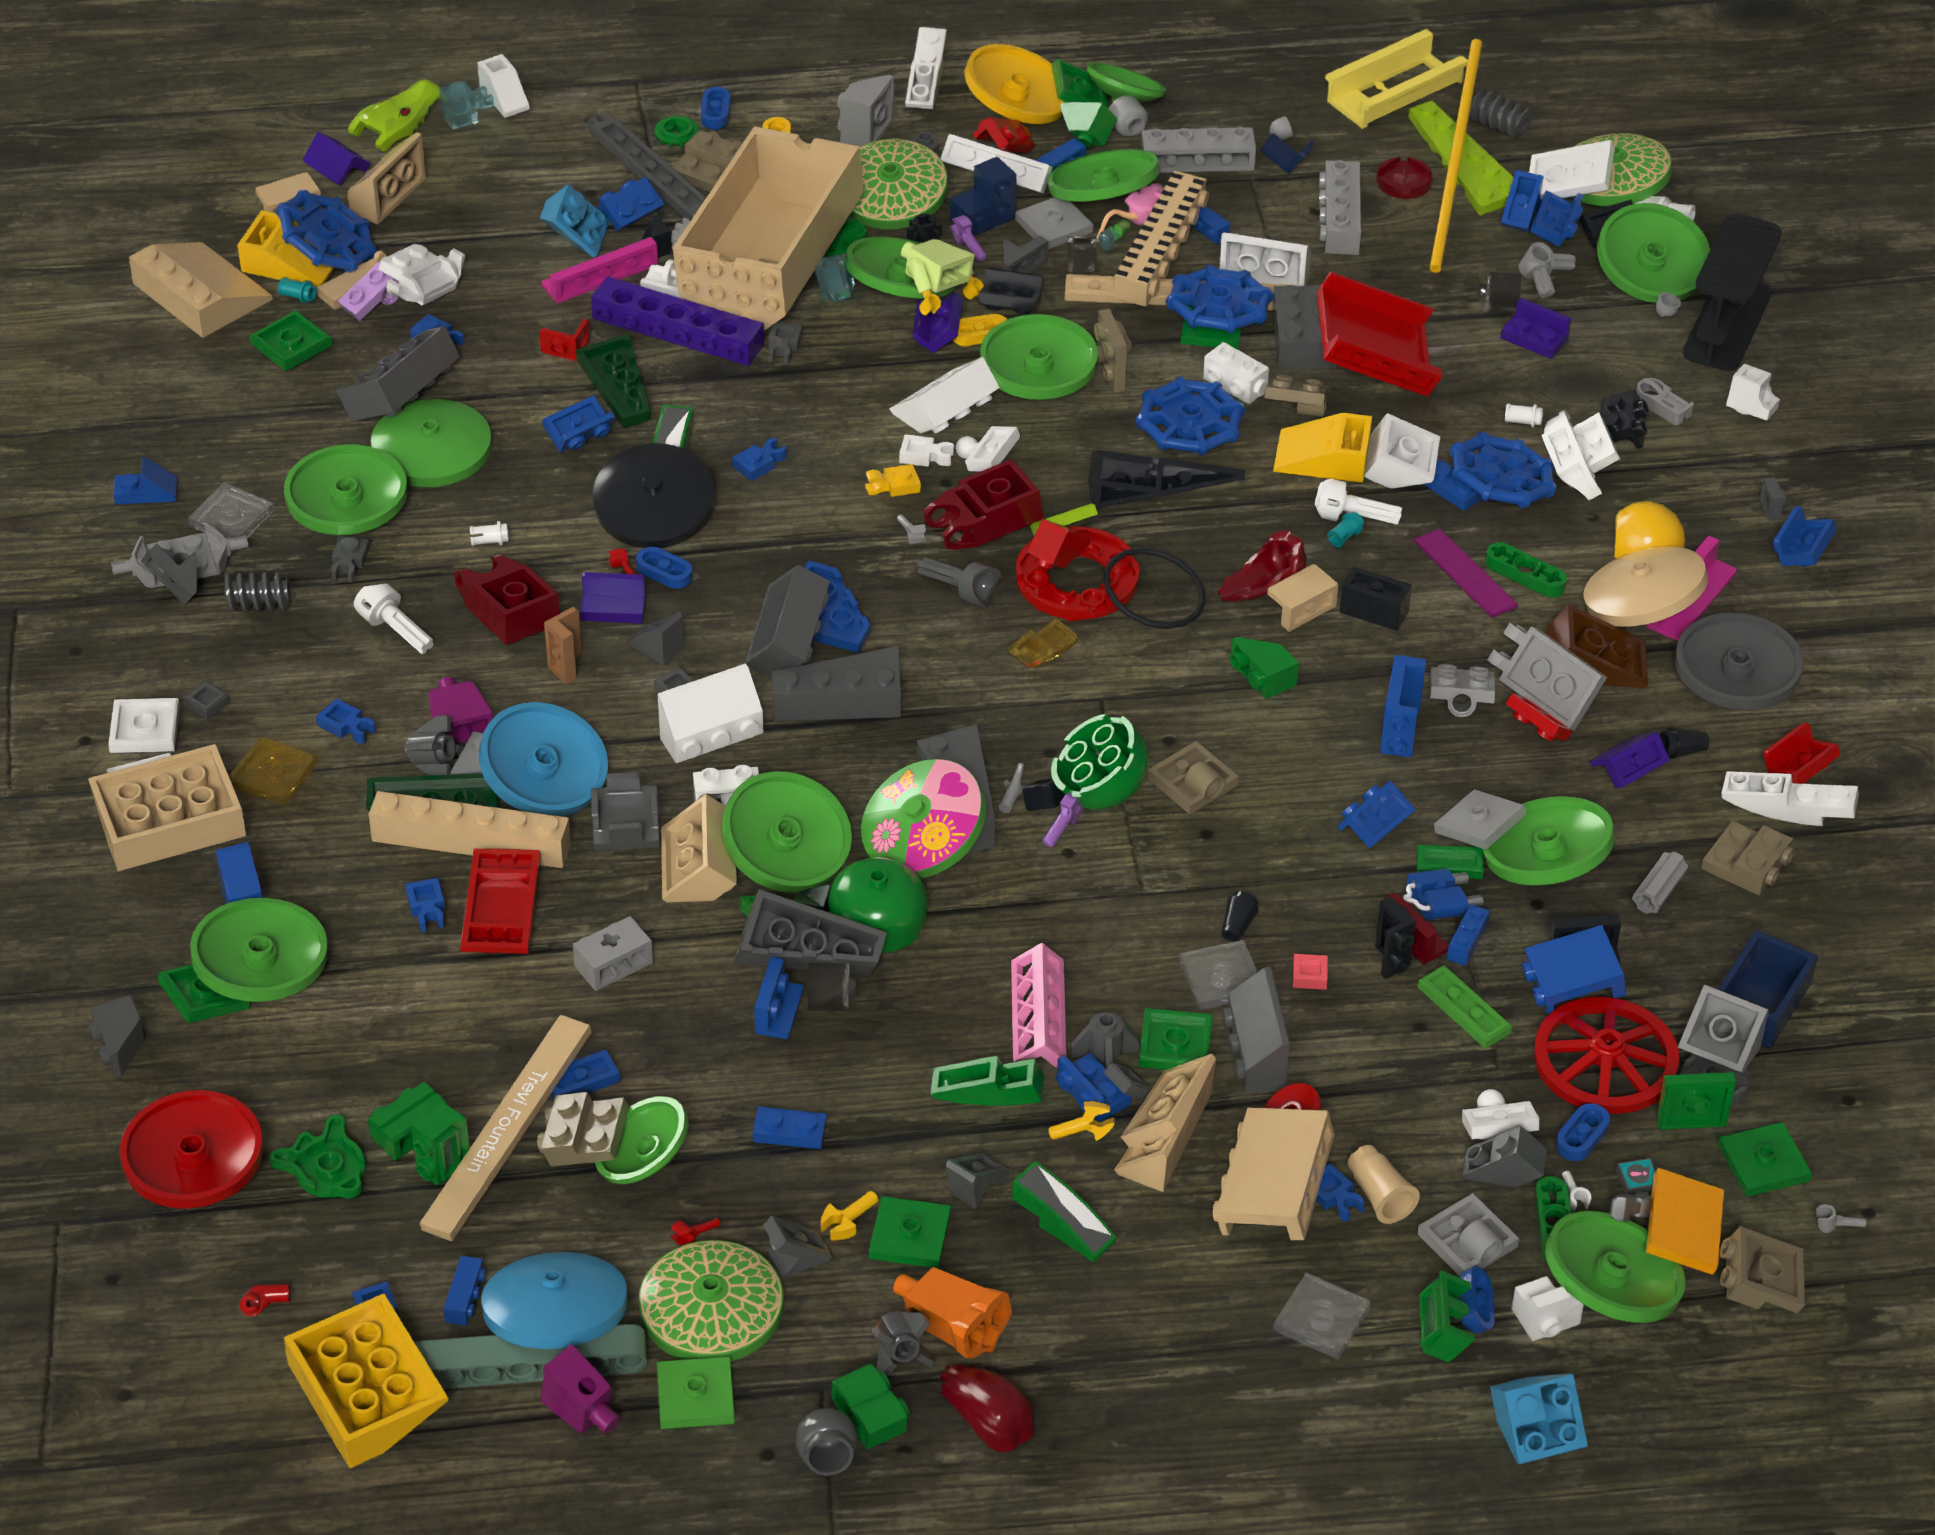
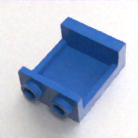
M1400 655L1394 656L1385 705L1380 753L1412 757L1417 713H1420L1426 659Z
M1602 925L1525 948L1527 962L1522 963L1523 972L1527 982H1534L1535 987L1532 988L1535 1002L1538 1007L1544 1006L1547 1016L1554 1011V1004L1605 988H1609L1613 998L1626 995L1624 973Z

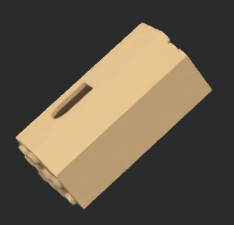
M754 126L673 247L678 294L685 300L764 323V331L785 317L863 194L860 146L814 138L812 143H805L797 134Z

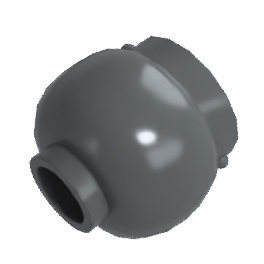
M816 1409L808 1413L797 1427L795 1433L797 1453L813 1472L824 1476L837 1475L846 1470L852 1462L858 1445L857 1429L850 1417L838 1409Z

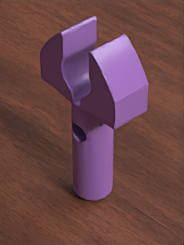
M964 215L953 218L952 220L955 224L951 225V230L958 245L965 243L971 253L975 254L974 257L978 262L985 261L987 254L971 233L972 222Z
M1070 792L1060 802L1061 812L1043 838V843L1047 847H1054L1069 823L1075 825L1081 815L1083 808L1078 806L1079 799L1073 797Z

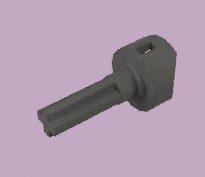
M923 557L922 561L918 560L916 565L919 567L917 574L959 587V597L962 601L983 608H988L990 595L1002 577L999 569L978 562L970 563L965 570Z

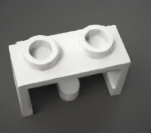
M738 765L734 769L717 770L715 768H705L701 772H693L694 801L696 802L707 794L713 799H720L721 804L726 806L729 798L738 786L749 778L759 775L758 767Z

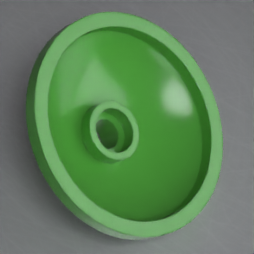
M1090 62L1088 64L1087 72L1090 78L1100 90L1112 96V102L1119 97L1127 95L1135 97L1140 103L1155 101L1165 96L1166 88L1162 84L1140 73L1107 63Z
M666 1096L651 1097L630 1106L615 1160L595 1162L599 1173L611 1183L630 1184L643 1181L661 1171L673 1160L684 1143L688 1130L687 1112L677 1100Z

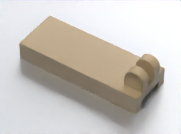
M381 250L377 251L373 259L359 265L356 271L350 273L347 271L318 286V296L334 310L340 308L338 300L372 267L381 262V259L388 256Z

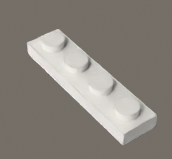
M952 134L948 135L941 156V160L944 163L974 172V165L998 156L1017 174V186L1044 194L1048 182L1047 178L1053 168L1050 165Z

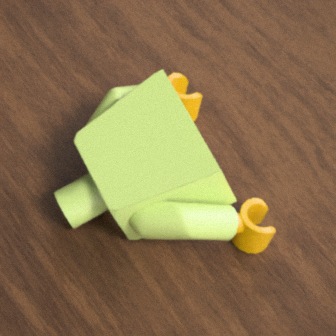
M935 239L918 245L906 242L902 247L901 256L907 259L906 275L914 279L919 294H923L924 300L919 305V310L923 315H927L930 311L934 314L941 305V299L937 295L931 294V291L937 293L967 282L968 284L962 289V292L967 299L972 300L979 295V291L984 286L980 279L973 278L972 276L974 273L972 266L975 256L973 253Z

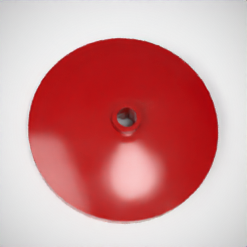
M206 1090L174 1093L146 1106L126 1127L120 1143V1159L123 1173L130 1186L139 1195L155 1204L182 1209L208 1206L234 1195L255 1175L263 1156L262 1132L253 1112L242 1102L229 1095Z

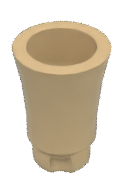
M1372 1145L1361 1146L1350 1155L1348 1166L1353 1172L1355 1181L1371 1203L1380 1222L1392 1224L1406 1218L1413 1212L1419 1202L1420 1193L1417 1188L1409 1183L1392 1166L1385 1155L1380 1154Z

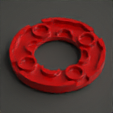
M1081 526L1068 527L1091 539L1089 545L1078 556L1091 558L1100 563L1105 569L1111 558L1124 550L1131 549L1123 540L1106 531ZM1032 540L1021 550L1016 563L1017 586L1022 596L1038 611L1064 618L1067 621H1077L1103 617L1120 610L1111 601L1103 583L1099 589L1089 588L1080 594H1076L1075 590L1070 593L1058 589L1056 584L1050 582L1049 575L1047 574L1049 569L1035 563L1037 557L1027 553ZM1133 555L1126 556L1116 562L1110 573L1111 588L1117 599L1124 606L1132 599L1139 584V563Z

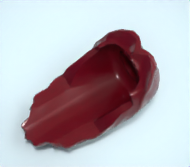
M1277 531L1271 535L1268 541L1263 544L1262 549L1245 563L1242 570L1224 579L1223 587L1218 590L1222 601L1237 602L1267 596L1269 587L1305 569L1307 557L1304 550V541L1297 536H1293L1290 531Z
M946 1365L945 1372L940 1375V1379L943 1382L940 1394L948 1399L959 1415L973 1428L975 1434L989 1448L997 1452H1010L1015 1450L1019 1444L1027 1442L1034 1436L1032 1404L1011 1380L981 1366Z

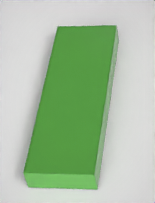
M1445 965L1419 979L1418 988L1485 1049L1511 1034L1512 1026Z

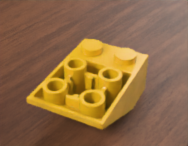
M261 210L238 243L241 272L278 280L283 277L300 282L308 280L316 288L324 284L335 267L319 264L316 267L312 265V261L293 245L284 242L280 218L276 213ZM292 220L293 226L297 227L298 222Z
M1339 413L1281 429L1273 472L1363 483L1372 416Z

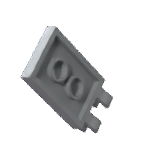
M1509 623L1504 634L1519 644L1513 657L1503 651L1499 653L1493 649L1487 659L1491 664L1503 671L1499 680L1575 731L1607 679V676L1537 627L1531 626L1527 631L1518 624L1515 626Z

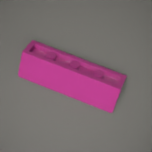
M652 237L553 273L550 275V278L541 282L542 287L556 303H560L597 289L607 276L621 280L650 269L651 265H658L657 243Z
M1708 536L1695 551L1704 560L1708 572V584L1702 595L1681 612L1666 619L1646 624L1647 628L1678 641L1684 630L1700 618L1736 575L1737 569L1716 559L1720 540Z

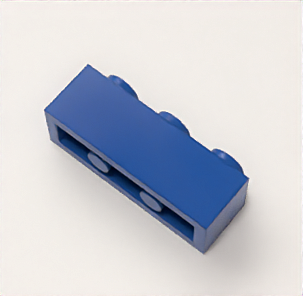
M1073 138L1039 157L1036 161L1053 167L1052 172L1068 161L1085 156L1086 146Z
M1207 206L1200 208L1197 223L1191 225V227L1215 244L1221 242L1223 232L1230 233V223Z
M1470 904L1448 946L1447 960L1467 966L1488 926L1490 910Z
M466 1256L460 1257L443 1308L445 1323L467 1326L469 1318H473L475 1313L474 1303L475 1300H479L481 1294L480 1284L485 1282L487 1269L483 1267V1259Z

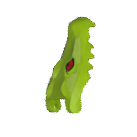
M419 80L406 91L361 110L352 120L348 133L359 137L366 127L380 135L375 144L376 148L386 152L399 139L412 136L414 129L418 130L419 122L424 123L425 116L429 115V107L434 104L436 99L441 101L443 98L441 87L433 81Z

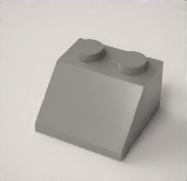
M885 75L853 82L845 92L840 94L837 102V107L840 109V119L838 121L840 143L861 147L870 142L877 141L883 136L894 121V76Z

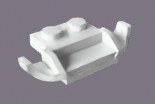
M413 244L381 259L379 270L399 281V284L391 279L387 281L386 288L388 294L395 298L400 297L406 301L417 302L423 306L456 289L461 277L465 254L452 249L446 258L442 255L436 256L422 245Z
M1566 410L1559 412V415L1547 422L1542 438L1561 480L1569 487L1580 491L1588 500H1591L1602 494L1594 479V473L1616 462L1620 457L1607 426L1599 413L1573 427L1570 423V415Z

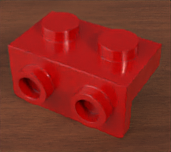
M988 117L979 123V129L972 134L975 140L995 141L1001 151L1029 153L1035 147L1031 140L1030 131L1024 125H1021L1018 120Z
M1804 722L1764 751L1768 773L1792 774V783L1795 784L1807 783L1808 779L1820 770L1827 768L1832 761L1840 756L1838 744L1813 739L1810 724Z

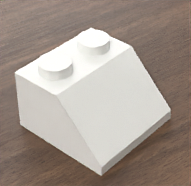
M1387 413L1370 435L1364 477L1390 489L1431 483L1435 476L1440 436Z

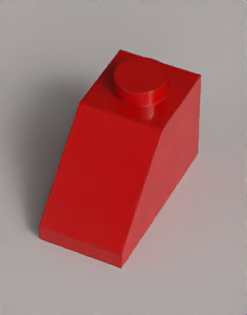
M1042 518L1027 553L1036 556L1035 563L1052 570L1054 565L1065 568L1089 545L1091 539L1068 527Z

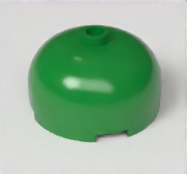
M1102 714L1086 720L1067 735L1064 739L1067 744L1059 758H1053L1051 767L1053 782L1064 795L1070 792L1073 797L1079 799L1078 806L1082 808L1105 810L1125 802L1139 789L1148 771L1149 751L1143 736L1124 716L1121 718H1109L1107 714Z
M866 858L852 863L836 877L828 896V913L887 932L881 953L893 952L910 945L918 939V933L922 930L928 919L927 893L920 877L907 865L889 858Z

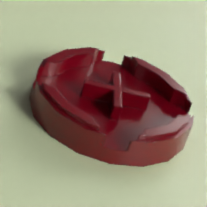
M1394 157L1384 161L1379 166L1376 182L1378 187L1387 195L1400 199H1413L1425 195L1431 189L1433 178L1430 167L1424 162L1415 158H1408L1406 161L1400 160V157Z

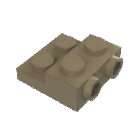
M700 130L685 144V154L672 168L692 186L711 192L743 143L738 140L731 142L722 139L714 131L707 133Z
M1732 821L1703 858L1701 869L1760 896L1768 885L1772 887L1775 884L1782 865L1787 867L1791 862L1795 849L1791 847L1793 838L1765 825L1762 826L1759 832H1756Z
M587 1092L556 1095L553 1105L547 1106L545 1110L547 1127L545 1132L538 1134L537 1144L539 1151L544 1154L551 1167L615 1160L629 1109L628 1103L624 1097L592 1101Z
M1741 1226L1730 1238L1727 1237L1723 1241L1720 1248V1257L1726 1259V1267L1721 1274L1720 1284L1727 1289V1299L1758 1310L1765 1302L1798 1313L1805 1306L1803 1248Z

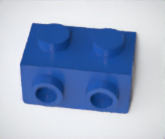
M644 177L638 181L632 179L626 182L620 188L621 190L613 193V191L607 192L599 199L600 204L596 209L603 212L616 231L620 232L662 209L665 203L648 179Z
M1546 190L1540 199L1530 232L1560 247L1565 238H1572L1578 227V224L1575 222L1579 219L1584 208L1580 206L1583 195L1577 193L1570 203Z
M593 395L544 418L542 426L561 453L569 448L571 450L580 448L590 438L596 437L598 439L611 431L615 416L613 412L606 414Z
M1795 506L1773 541L1774 551L1778 554L1781 565H1801L1803 567L1816 565L1837 530L1834 519L1806 520L1802 507Z

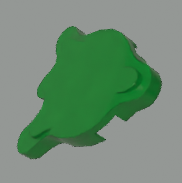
M342 1115L328 1117L322 1135L313 1136L309 1132H302L292 1147L276 1149L269 1156L270 1164L273 1168L293 1175L298 1184L307 1193L314 1196L350 1199L360 1195L363 1190L362 1180L366 1166L364 1154L357 1143L346 1135V1120Z

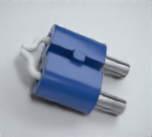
M1446 868L1410 873L1406 881L1407 894L1403 896L1404 900L1413 903L1420 910L1426 920L1463 916L1470 904L1479 907L1484 902L1481 895L1466 897L1460 886H1454L1468 883L1469 877L1466 872L1452 874Z

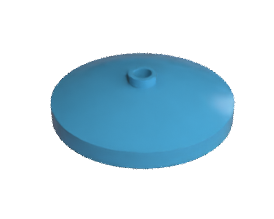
M522 703L501 711L487 725L479 745V765L484 779L490 788L503 801L524 812L553 816H566L576 813L591 804V788H602L607 776V752L597 732L577 714L549 703Z
M575 1252L542 1253L517 1260L495 1273L489 1279L482 1292L483 1318L489 1329L507 1342L536 1349L566 1348L571 1344L576 1346L592 1341L614 1328L623 1318L628 1305L627 1285L620 1271L600 1258Z

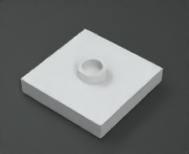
M179 699L114 700L108 744L110 753L175 751L180 708Z

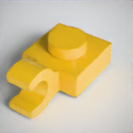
M913 464L884 468L883 474L879 470L866 472L869 483L865 484L868 495H877L889 491L891 497L920 493L921 482Z

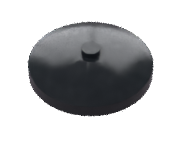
M662 443L638 445L614 456L599 472L593 488L595 513L599 523L607 533L627 545L639 548H665L673 546L694 536L709 520L715 504L714 481L705 463L695 454L684 448Z

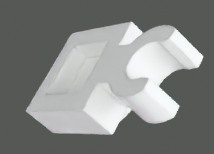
M905 434L899 453V463L929 467L930 461H935L941 466H951L954 444L950 442L934 444V438Z

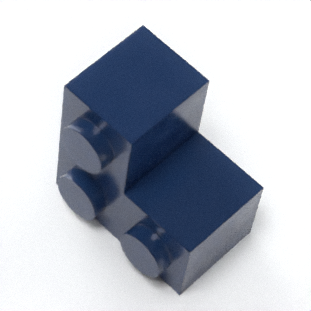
M998 156L974 165V188L950 198V221L955 224L952 220L953 218L961 215L967 216L972 222L971 233L975 236L1014 220L1017 174Z

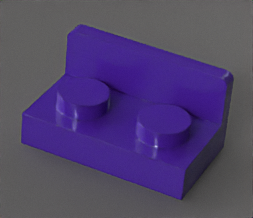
M953 292L948 297L941 298V305L934 314L930 311L927 315H923L919 310V305L924 300V298H920L917 301L913 337L917 343L934 353L958 336L963 298L956 292Z
M1520 298L1516 304L1515 315L1502 328L1500 338L1553 359L1568 341L1571 318Z

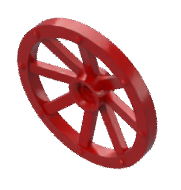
M1589 997L1568 1002L1552 1011L1544 1019L1536 1034L1534 1061L1544 1083L1552 1092L1576 1107L1585 1104H1597L1605 1108L1609 1114H1623L1647 1108L1660 1100L1664 1075H1677L1679 1050L1669 1028L1661 1019L1647 1009L1622 999ZM1587 1014H1604V1029L1598 1031L1577 1017ZM1615 1015L1632 1020L1641 1026L1619 1033L1614 1030ZM1563 1023L1588 1038L1549 1041L1553 1032ZM1653 1035L1661 1045L1664 1055L1632 1046L1628 1043ZM1589 1051L1560 1075L1553 1068L1548 1057V1053ZM1627 1057L1665 1068L1661 1077L1652 1086H1649ZM1592 1064L1600 1067L1598 1095L1582 1091L1569 1084V1082ZM1618 1066L1639 1093L1621 1097H1608L1611 1068Z

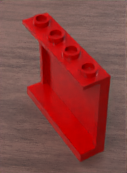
M1330 271L1317 291L1324 361L1428 397L1442 378L1441 368L1430 365L1425 323L1432 314L1433 308Z

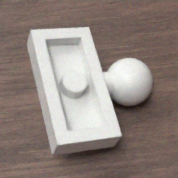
M991 426L980 442H977L975 438L970 436L962 437L956 443V453L958 456L966 459L965 463L968 471L981 472L1003 461L1020 438L1018 428Z
M1494 1089L1485 1090L1479 1095L1477 1100L1478 1108L1462 1110V1122L1471 1139H1491L1502 1132H1507L1520 1125L1528 1132L1539 1130V1117L1530 1101L1505 1104L1503 1095Z

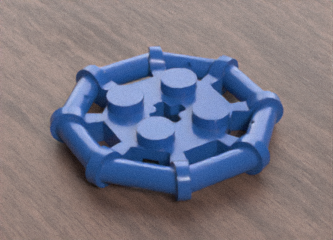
M299 190L292 199L277 206L276 215L280 218L283 230L282 239L286 244L293 245L312 261L311 264L316 267L318 264L344 269L350 273L356 271L357 267L367 259H373L374 254L377 252L369 229L371 226L370 222L366 218L358 216L342 203V198L337 196L331 198L311 194L307 190ZM292 220L298 222L297 227L293 226ZM354 248L359 252L353 254V252L350 249Z
M1206 265L1204 269L1186 275H1176L1172 280L1173 287L1170 295L1166 298V305L1168 309L1176 311L1188 322V326L1192 328L1200 326L1226 330L1228 334L1234 333L1236 329L1253 323L1262 324L1268 317L1267 309L1269 303L1273 300V293L1270 288L1264 287L1251 276V272L1247 270L1239 272ZM1187 305L1193 306L1194 310H1191Z
M1180 376L1176 377L1175 381L1154 390L1147 389L1142 394L1143 402L1135 422L1138 429L1144 430L1158 443L1159 449L1164 451L1174 449L1195 452L1202 456L1206 455V452L1227 442L1233 443L1239 438L1240 422L1246 410L1242 402L1236 401L1222 388L1221 383L1217 381L1207 383L1185 380ZM1155 406L1161 407L1160 411L1152 410ZM1221 416H1229V421L1220 420ZM1157 424H1162L1166 428L1164 433L1156 426ZM1214 431L1218 433L1209 438L1204 439L1205 435H1208Z
M1479 432L1476 437L1465 442H1456L1450 448V455L1453 458L1454 465L1452 476L1456 481L1465 483L1482 496L1481 499L1486 502L1488 500H1496L1517 504L1520 508H1528L1530 503L1544 497H1552L1557 490L1556 484L1553 482L1552 471L1554 465L1552 461L1534 452L1524 444L1522 439L1518 438L1515 441L1489 436L1487 432ZM1478 449L1479 453L1475 454L1472 451Z

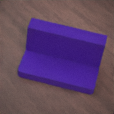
M317 132L303 157V162L338 185L343 184L352 167L366 172L371 162L335 138L321 132Z
M583 573L581 621L643 624L646 606L645 577L643 575Z
M1658 731L1635 735L1591 759L1590 764L1592 767L1605 765L1614 787L1621 788L1665 764L1670 759Z

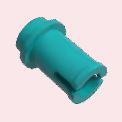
M283 277L278 283L279 295L297 298L302 303L314 301L317 294L316 286L308 280L300 282Z
M1356 512L1344 514L1342 521L1327 533V537H1331L1328 541L1334 547L1340 548L1350 537L1361 533L1364 526V520L1361 515Z

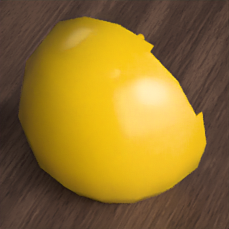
M1651 501L1636 502L1626 506L1616 514L1614 557L1616 559L1626 554L1652 547L1674 546L1684 548L1685 546L1684 528L1676 514L1663 504Z

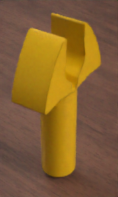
M1095 1101L1084 1102L1085 1113L1083 1116L1049 1127L1050 1138L1056 1140L1087 1130L1094 1133L1096 1141L1100 1140L1113 1127L1114 1117L1103 1122L1093 1119L1097 1115L1110 1112V1106Z
M873 1191L867 1192L844 1210H837L830 1203L824 1210L821 1218V1232L828 1229L832 1224H840L830 1230V1240H843L855 1236L856 1225L852 1221L878 1203L876 1193Z

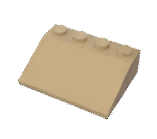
M203 242L152 244L129 256L133 284L202 338L273 300L269 292Z
M216 744L88 778L108 846L118 871L246 836L242 808Z

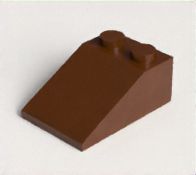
M1569 604L1546 627L1548 636L1607 676L1603 685L1645 688L1648 685L1645 640Z

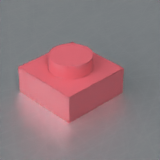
M1294 954L1293 988L1326 990L1328 956Z

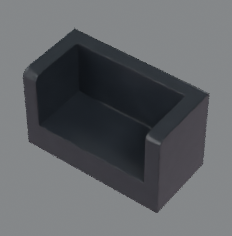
M1353 567L1342 585L1340 613L1398 631L1409 611L1412 585Z

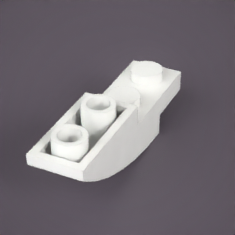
M919 27L905 107L933 109L943 70V55L947 37L946 29Z
M1727 771L1722 789V798L1750 812L1773 819L1823 826L1824 817L1854 818L1859 797L1858 786L1792 783V774Z

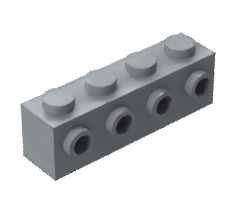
M1211 127L1207 129L1142 130L1141 150L1151 152L1157 156L1160 173L1174 172V170L1179 172L1254 170L1256 146L1253 128Z
M1326 161L1325 172H1320L1319 206H1324L1320 207L1319 224H1324L1320 225L1319 242H1325V253L1359 255L1361 238L1360 162Z

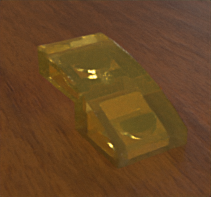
M1055 618L1037 634L1029 630L1011 645L1008 650L1014 657L1031 669L1058 657L1078 642V638L1075 632Z

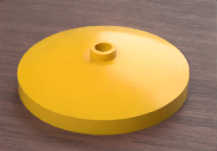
M1007 44L985 45L976 49L970 55L964 72L966 83L976 98L991 110L1009 119L1029 124L1051 123L1063 116L1060 105L1065 101L1058 99L1052 64L1043 57L1024 48Z

